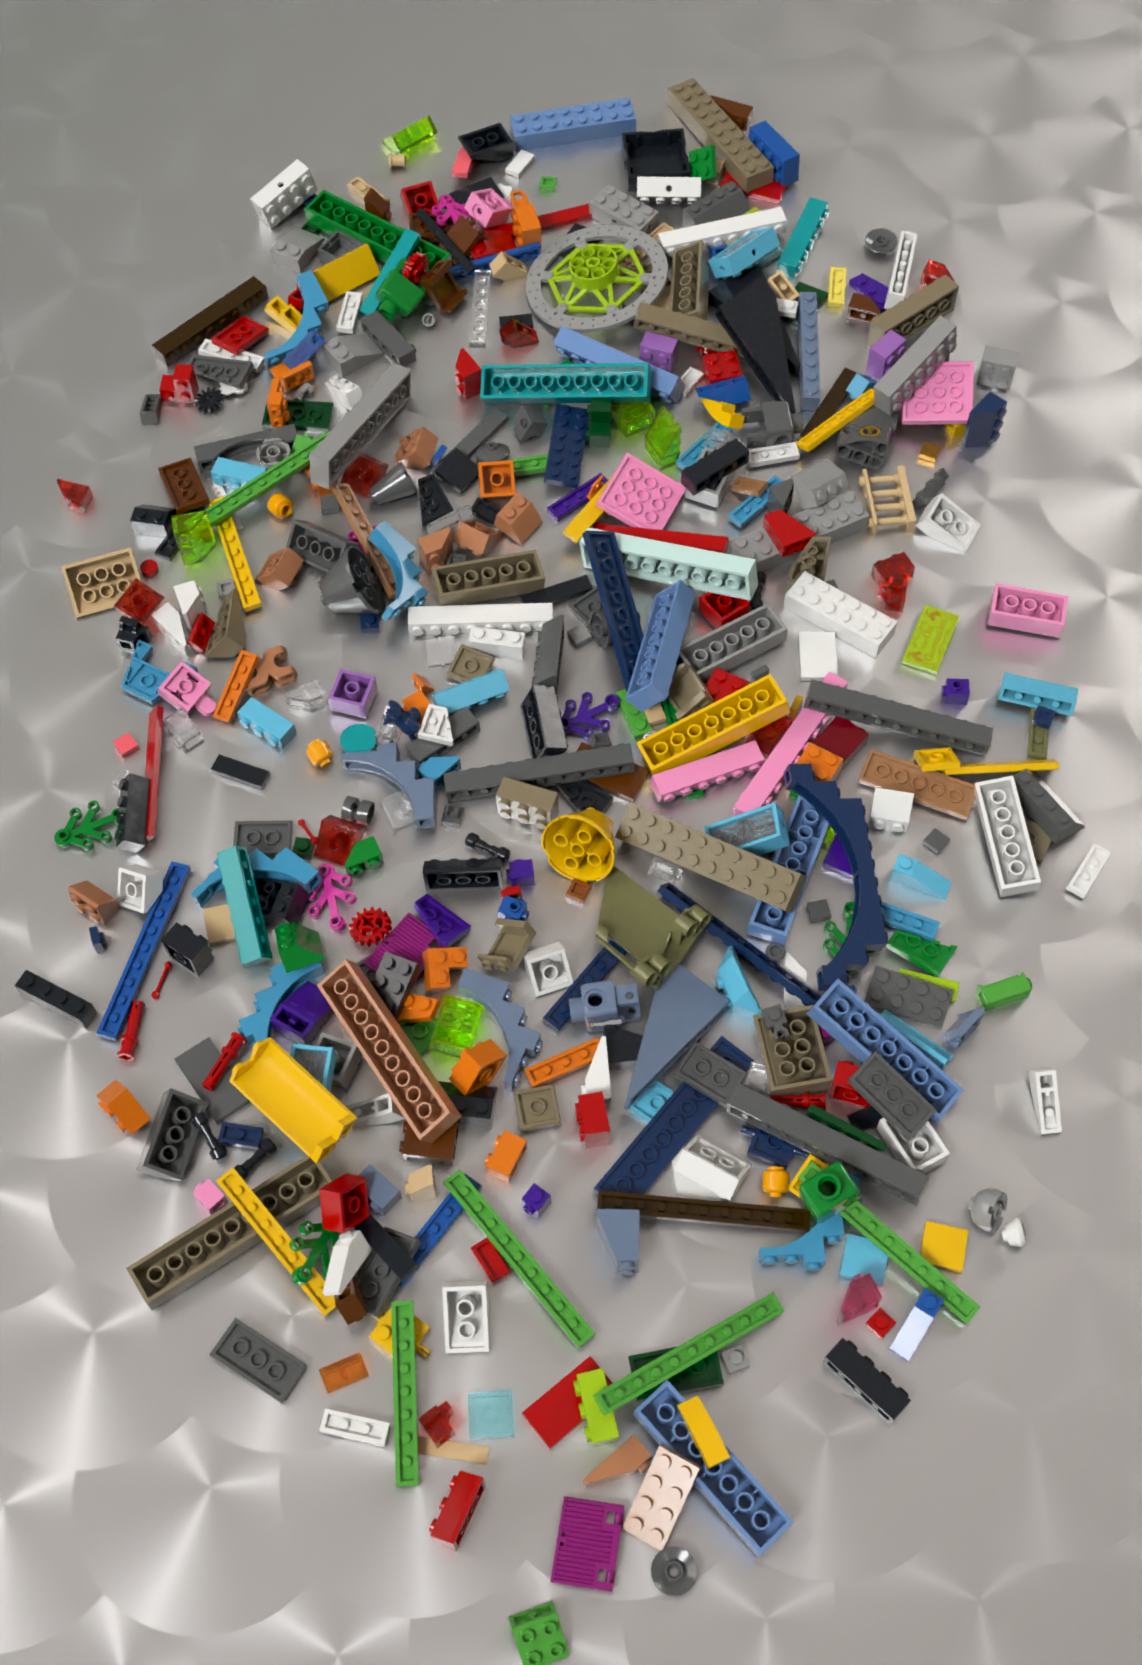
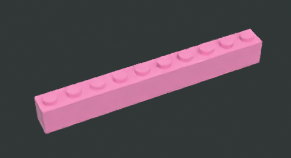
M828 672L822 681L846 689L848 681L831 672ZM803 707L733 806L732 816L772 803L774 794H778L783 787L782 783L785 780L783 772L789 764H796L813 738L816 739L819 736L820 728L823 725H827L830 714Z

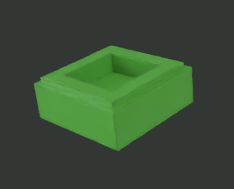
M542 176L539 191L555 193L557 177Z

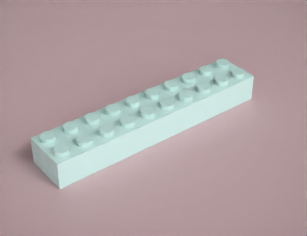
M589 527L586 529L587 531H605ZM615 533L627 576L670 585L681 580L691 589L746 600L752 599L758 586L756 559ZM582 536L579 544L583 565L585 568L592 569Z

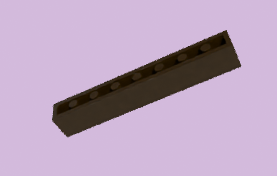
M255 276L251 277L153 343L152 348L155 357L167 367L176 362L185 354L201 345L205 339L214 336L268 299L266 286Z

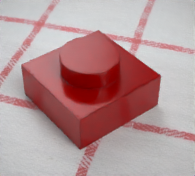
M508 886L501 890V900L503 901L505 895L522 899L520 886Z
M879 1308L865 1323V1326L882 1340L897 1322L882 1308Z

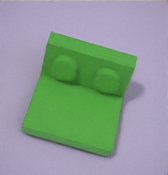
M553 1600L508 1616L523 1665H547L569 1656Z

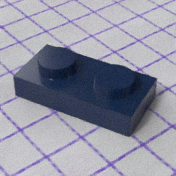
M222 1122L218 1142L223 1145L258 1150L264 1129Z

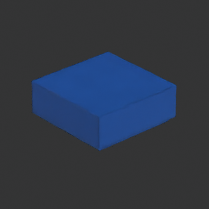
M441 445L434 454L430 463L433 467L438 464L448 449L445 445Z

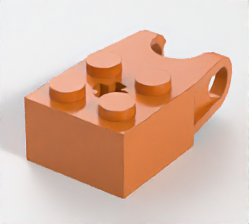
M515 190L510 194L512 204L511 218L514 224L512 227L514 236L517 235L518 237L517 245L521 247L535 242H539L541 245V225L533 203L529 204L524 191ZM515 195H521L522 198H521V199H515L514 196H515Z

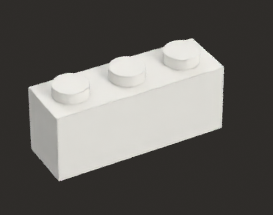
M471 626L468 645L490 656L523 660L526 638L523 632Z

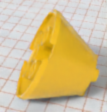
M592 807L553 819L544 829L541 842L542 849L546 851L547 860L550 865L561 875L571 880L575 878L587 883L588 881H600L605 878L615 863L613 820Z

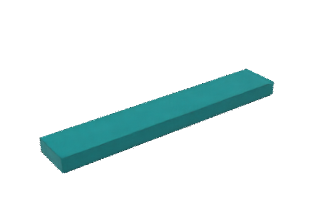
M407 228L405 229L359 309L361 314L368 316L374 311H378L381 303L375 298L379 287L386 275L395 268L403 257L408 260L421 238L419 233Z

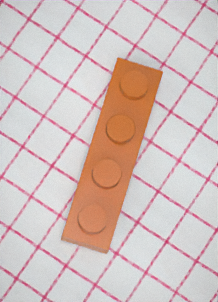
M244 650L240 651L212 717L229 724L232 723L260 658L258 655Z
M594 1038L524 1069L531 1087H540L590 1065L600 1042L599 1038Z

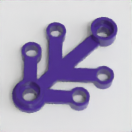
M585 692L582 694L578 713L573 718H570V716L576 710V702L572 699L567 700L564 714L561 717L562 724L566 726L564 735L572 732L583 735L584 739L589 740V735L585 733H594V730L591 727L582 728L576 726L578 723L599 727L601 732H608L610 730V722L608 720H599L591 717L606 710L615 711L618 709L619 697L610 694L606 696L605 703L586 711L588 705L593 701V696L591 693Z

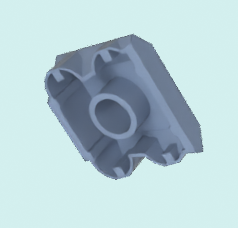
M974 1009L957 1015L958 1019L945 1033L939 1034L942 1044L949 1045L954 1050H957L980 1025L985 1009Z

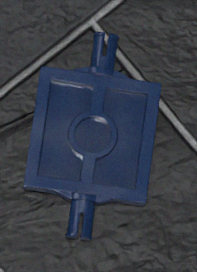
M742 1125L740 1133L751 1137V1144L747 1151L748 1155L777 1167H785V1170L794 1155L807 1159L809 1154L757 1127L752 1129Z

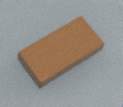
M741 476L730 485L731 492L760 497L768 488L766 481Z

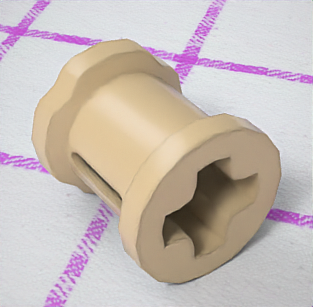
M402 153V155L389 154V167L402 166L406 168L405 153Z

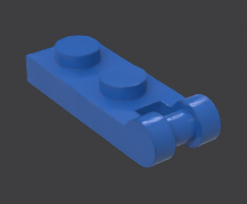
M313 328L282 362L289 369L306 362L326 339L323 336L320 337L317 334V330ZM311 338L316 341L314 345L309 341Z

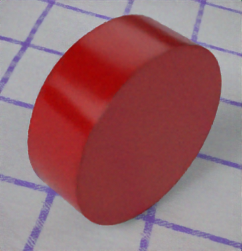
M151 559L143 561L140 565L141 573L145 577H153L159 571L156 561Z

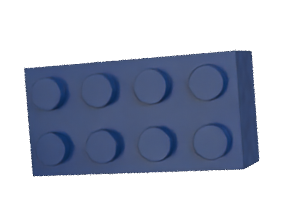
M766 121L749 127L748 139L774 166V180L779 182L782 187L798 181L800 154Z

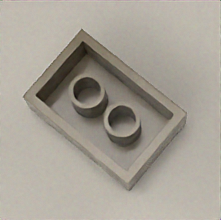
M503 777L496 794L498 815L505 819L518 820L522 824L535 825L539 829H545L557 817L559 812L557 792Z

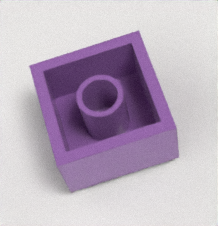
M893 330L888 331L870 348L866 372L880 380L904 355L907 339Z
M646 331L640 344L639 359L673 373L677 364L678 339Z
M340 668L328 698L331 710L366 719L378 689L376 677Z

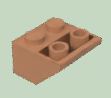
M424 426L414 430L407 436H403L399 442L400 446L395 454L396 458L393 465L402 462L405 468L421 470L430 465L438 437Z
M87 880L67 888L70 900L75 903V909L82 914L84 912L89 914V917L96 923L101 922L106 926L121 909L117 899Z

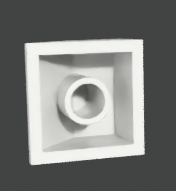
M194 580L173 586L189 635L197 615L202 612L205 614L204 607H207L201 587H196Z
M875 787L868 826L876 829L884 828L895 832H906L910 820L914 793Z
M139 864L119 867L117 890L119 905L143 914L147 913L162 892L163 872Z
M560 942L525 953L523 961L536 997L571 986L573 979L565 950Z

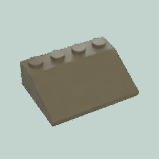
M813 1005L783 1010L787 1019V1025L783 1027L789 1031V1037L785 1039L784 1034L779 1033L777 1034L778 1042H775L773 1039L774 1030L767 1031L762 1015H753L771 1093H812L831 1088L832 1077L818 1024L806 1014Z

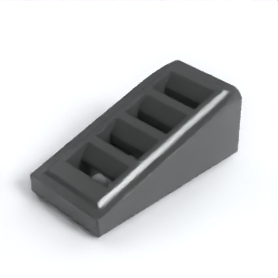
M160 394L145 395L140 411L142 424H158L162 405Z

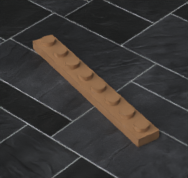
M349 483L334 484L332 491L389 599H395L396 583L393 572L380 550L368 539L373 532V528Z

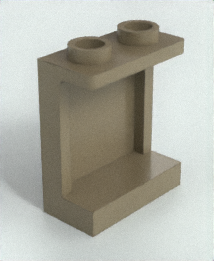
M686 663L676 666L667 698L677 711L675 716L678 720H681L705 708L714 698L692 666Z
M497 918L494 925L500 930V933L488 955L478 954L477 958L482 962V966L488 970L498 969L503 972H516L537 932L527 921Z

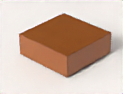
M574 878L566 892V897L584 904L592 889V885Z

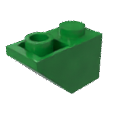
M374 836L355 843L344 865L347 875L357 876L365 870L377 868L384 863L382 853Z

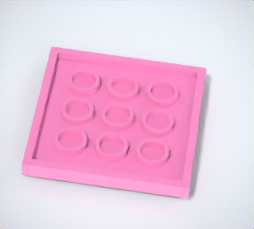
M974 361L943 362L941 365L939 364L933 374L924 380L922 386L916 388L912 396L903 402L902 425L967 424L969 413L973 409Z
M626 453L595 506L631 527L663 530L686 487L631 454Z

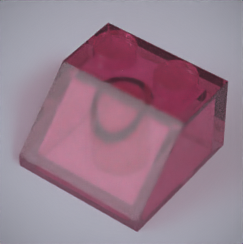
M860 1273L851 1278L852 1281L849 1283L836 1320L837 1325L877 1309L882 1296L870 1273L867 1275Z

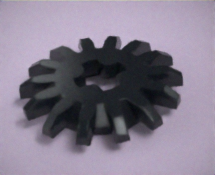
M208 387L207 392L202 389L203 395L198 393L197 396L200 398H195L194 400L197 402L195 407L199 406L198 411L203 409V413L206 410L211 413V410L217 411L216 407L222 406L220 402H224V399L221 398L224 395L219 394L221 390H216L215 387L210 392ZM207 397L212 398L210 403L206 400Z

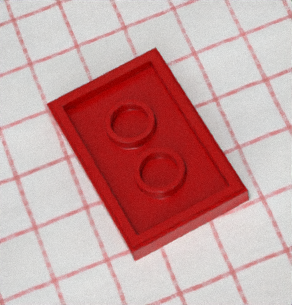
M243 316L212 337L211 341L212 344L238 356L269 333V328Z

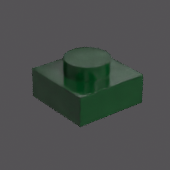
M296 837L292 852L302 859L311 860L315 844L311 843V839Z

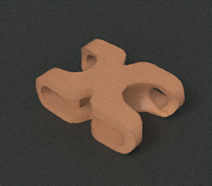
M284 646L267 649L263 653V658H259L252 674L256 675V677L249 681L246 688L248 695L254 697L268 692L271 688V683L282 687L297 679L298 673L294 667H278L280 663L287 659L288 653Z

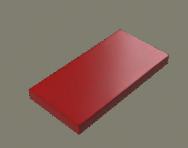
M726 170L719 188L730 181H733L738 187L740 185ZM773 177L772 183L747 193L743 189L742 191L745 197L779 205L787 186L782 187Z
M591 1356L522 1412L524 1418L549 1449H552L586 1420L581 1419L579 1404L582 1403L581 1396L576 1397L573 1381L577 1380V1374L601 1369ZM604 1373L605 1379H606V1383H607V1387H608L609 1385H611V1384H613V1383H612V1381L607 1377V1375Z

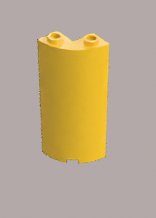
M271 1037L263 1041L260 1040L254 1044L250 1059L233 1067L229 1082L317 1164L336 1148L335 1144L340 1138L344 1139L348 1135L358 1117Z

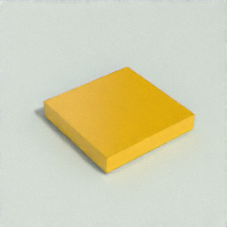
M951 747L914 751V758L922 772L960 768V761Z
M926 1221L920 1255L935 1268L962 1273L969 1230Z

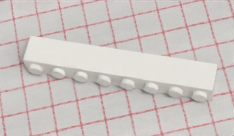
M777 207L658 233V243L664 250L666 257L670 258L673 257V250L703 240L707 248L733 244L756 229L773 226L776 234L786 232L787 219L782 208Z
M552 603L408 607L409 635L417 636L424 634H470L471 626L527 633L542 631V624L553 619Z

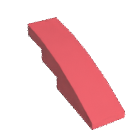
M463 146L455 160L452 177L468 178L469 172L475 166L477 159H470Z

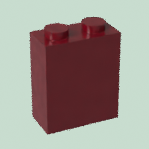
M836 716L812 743L843 758L842 772L867 744L869 734L863 728L851 723L850 720Z

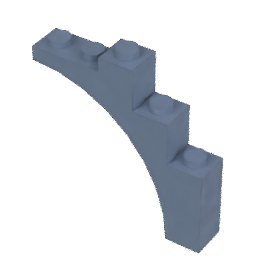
M397 743L378 744V751L368 750L366 752L341 754L340 761L344 770L372 772L395 783L412 803L414 820L418 829L436 827L437 788L434 778L418 779L415 760L400 762V752Z
M464 968L457 984L458 993L473 999L483 1006L501 1027L509 1050L504 1089L513 1091L514 1086H518L521 1074L519 1073L521 1068L526 1067L529 1057L534 1058L536 1052H540L542 1049L541 1033L524 1027L528 1016L525 1014V1007L509 1002L512 995L509 982Z

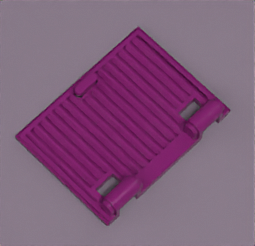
M408 913L390 932V936L384 939L385 942H381L363 964L376 973L385 951L416 962L421 966L413 982V987L418 977L424 972L422 952L431 948L430 944L434 940L439 941L425 923L411 913ZM440 942L437 948H443Z
M564 1496L551 1583L607 1592L613 1591L625 1505ZM608 1512L615 1513L613 1524L606 1523ZM599 1569L606 1570L605 1582L598 1581Z

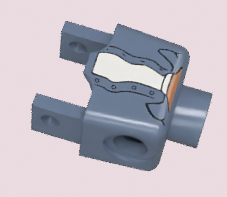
M613 979L587 983L581 986V997L569 998L572 1023L585 1021L589 1032L604 1031V1025L620 1028V1025L626 1021L641 1020L636 983L614 986ZM629 994L634 996L632 999L626 998ZM630 1010L636 1011L635 1014H629L628 1012Z

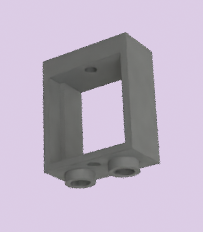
M337 230L319 247V259L322 263L327 264L338 258L332 255V253L339 246L353 251L364 245V243Z

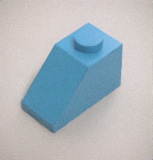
M856 373L846 391L850 393L849 397L855 400L870 388L874 389L873 387L877 381L870 376Z
M458 756L430 757L419 765L417 769L419 779L434 778L436 788L438 789L445 783L443 773L459 771L461 769L460 758Z

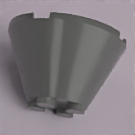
M355 546L346 548L324 578L318 582L322 593L320 599L324 606L328 605L333 614H379L385 609V595L378 576H374L370 569L373 567L371 562L359 548Z

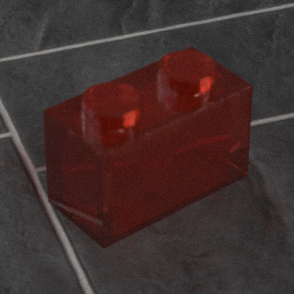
M902 552L873 564L871 576L880 589L884 590L913 578L915 566L906 553Z

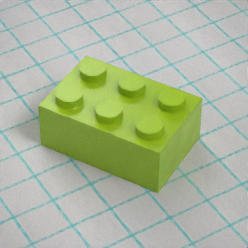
M603 1368L577 1374V1380L573 1381L576 1397L581 1396L582 1403L579 1404L581 1419H586L588 1426L584 1427L587 1442H591L592 1447L619 1440L614 1412L612 1411L603 1416L593 1397L595 1393L607 1387Z

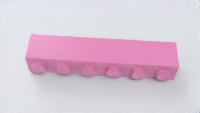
M755 740L652 775L650 785L659 803L663 801L670 802L677 796H687L694 790L707 789L714 783L722 784L729 778H739L749 771L756 772L762 767L765 759Z

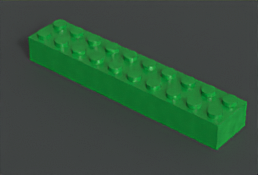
M323 190L304 208L307 223L329 235H333L339 230L364 244H368L373 257L384 263L387 262L405 231L326 190ZM421 238L410 255L412 257L413 253L417 252L426 255L427 259H429L427 263L429 264L428 272L438 261L450 260L452 263L451 253Z

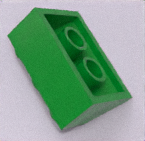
M295 922L283 923L275 928L278 952L286 973L325 960L319 932Z

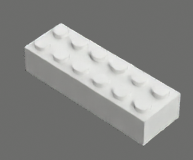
M806 571L803 572L785 594L784 608L827 632H835L836 637L874 658H877L895 634L898 621Z
M1008 776L975 783L974 795L1000 897L1039 890L1041 880L1014 777Z

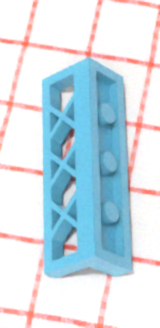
M885 1009L882 1014L879 1013L882 1018L942 1071L953 1058V1055L888 1010Z

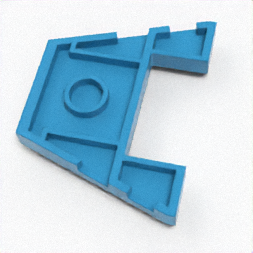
M138 640L136 650L131 657L130 667L127 668L121 687L123 691L153 705L162 699L158 695V688L170 674L145 662L153 651V647ZM183 661L185 664H187L189 667H191L194 671L198 672L197 667H195V666H193V665H191V664H189V663Z

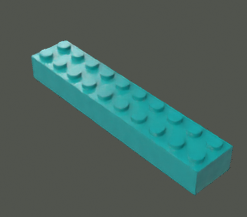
M649 363L482 365L480 399L485 404L591 403V398H610L611 403L650 402L652 368Z

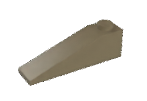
M813 536L791 566L788 582H796L804 571L822 581L825 580L831 537Z
M235 588L223 598L217 614L220 618L213 628L215 633L213 638H209L206 646L205 657L207 658L234 657L246 647V632L238 593Z

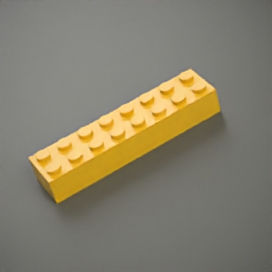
M771 674L640 740L636 744L652 775L702 759L789 714L788 701Z

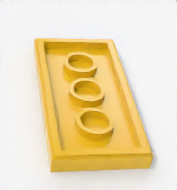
M364 244L312 271L328 302L380 274L368 244Z

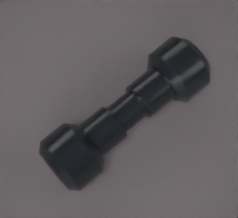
M757 571L758 586L752 599L749 600L751 611L763 606L761 591L763 585L766 584L767 575L762 571Z
M473 832L469 833L465 839L466 847L484 850L495 858L502 859V863H506L510 857L509 849L491 846Z
M202 1111L193 1116L191 1122L195 1128H199L202 1135L206 1138L212 1160L217 1161L226 1156L228 1151L224 1145L219 1144L217 1138L211 1132L212 1129L208 1124L209 1117L206 1112Z
M265 1138L259 1144L260 1148L249 1160L247 1159L242 1165L234 1167L244 1181L249 1177V1172L255 1167L254 1165L265 1156H271L277 1150V1146L271 1139Z

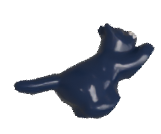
M390 700L388 702L390 709H386L383 712V725L392 723L404 734L408 735L411 741L416 740L417 738L414 734L421 729L419 721L422 719L420 711L414 707L409 711H404L399 703Z

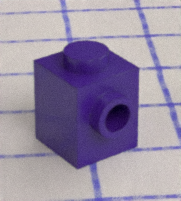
M947 678L945 686L942 685L941 696L944 697V703L967 705L970 696L969 679Z
M516 859L509 862L506 876L507 881H511L512 886L535 885L532 859Z
M533 1183L521 1199L522 1209L528 1215H534L539 1219L552 1203L551 1195Z

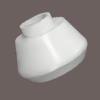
M1014 1218L1005 1224V1228L1002 1229L1004 1242L1008 1241L1011 1246L1024 1247L1027 1244V1236L1023 1221L1019 1218Z

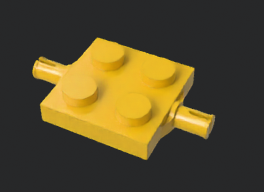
M390 1308L389 1311L382 1314L380 1319L374 1317L378 1320V1323L369 1337L393 1355L392 1312ZM415 1316V1349L427 1359L429 1357L427 1354L430 1355L432 1351L427 1349L422 1343L431 1328Z

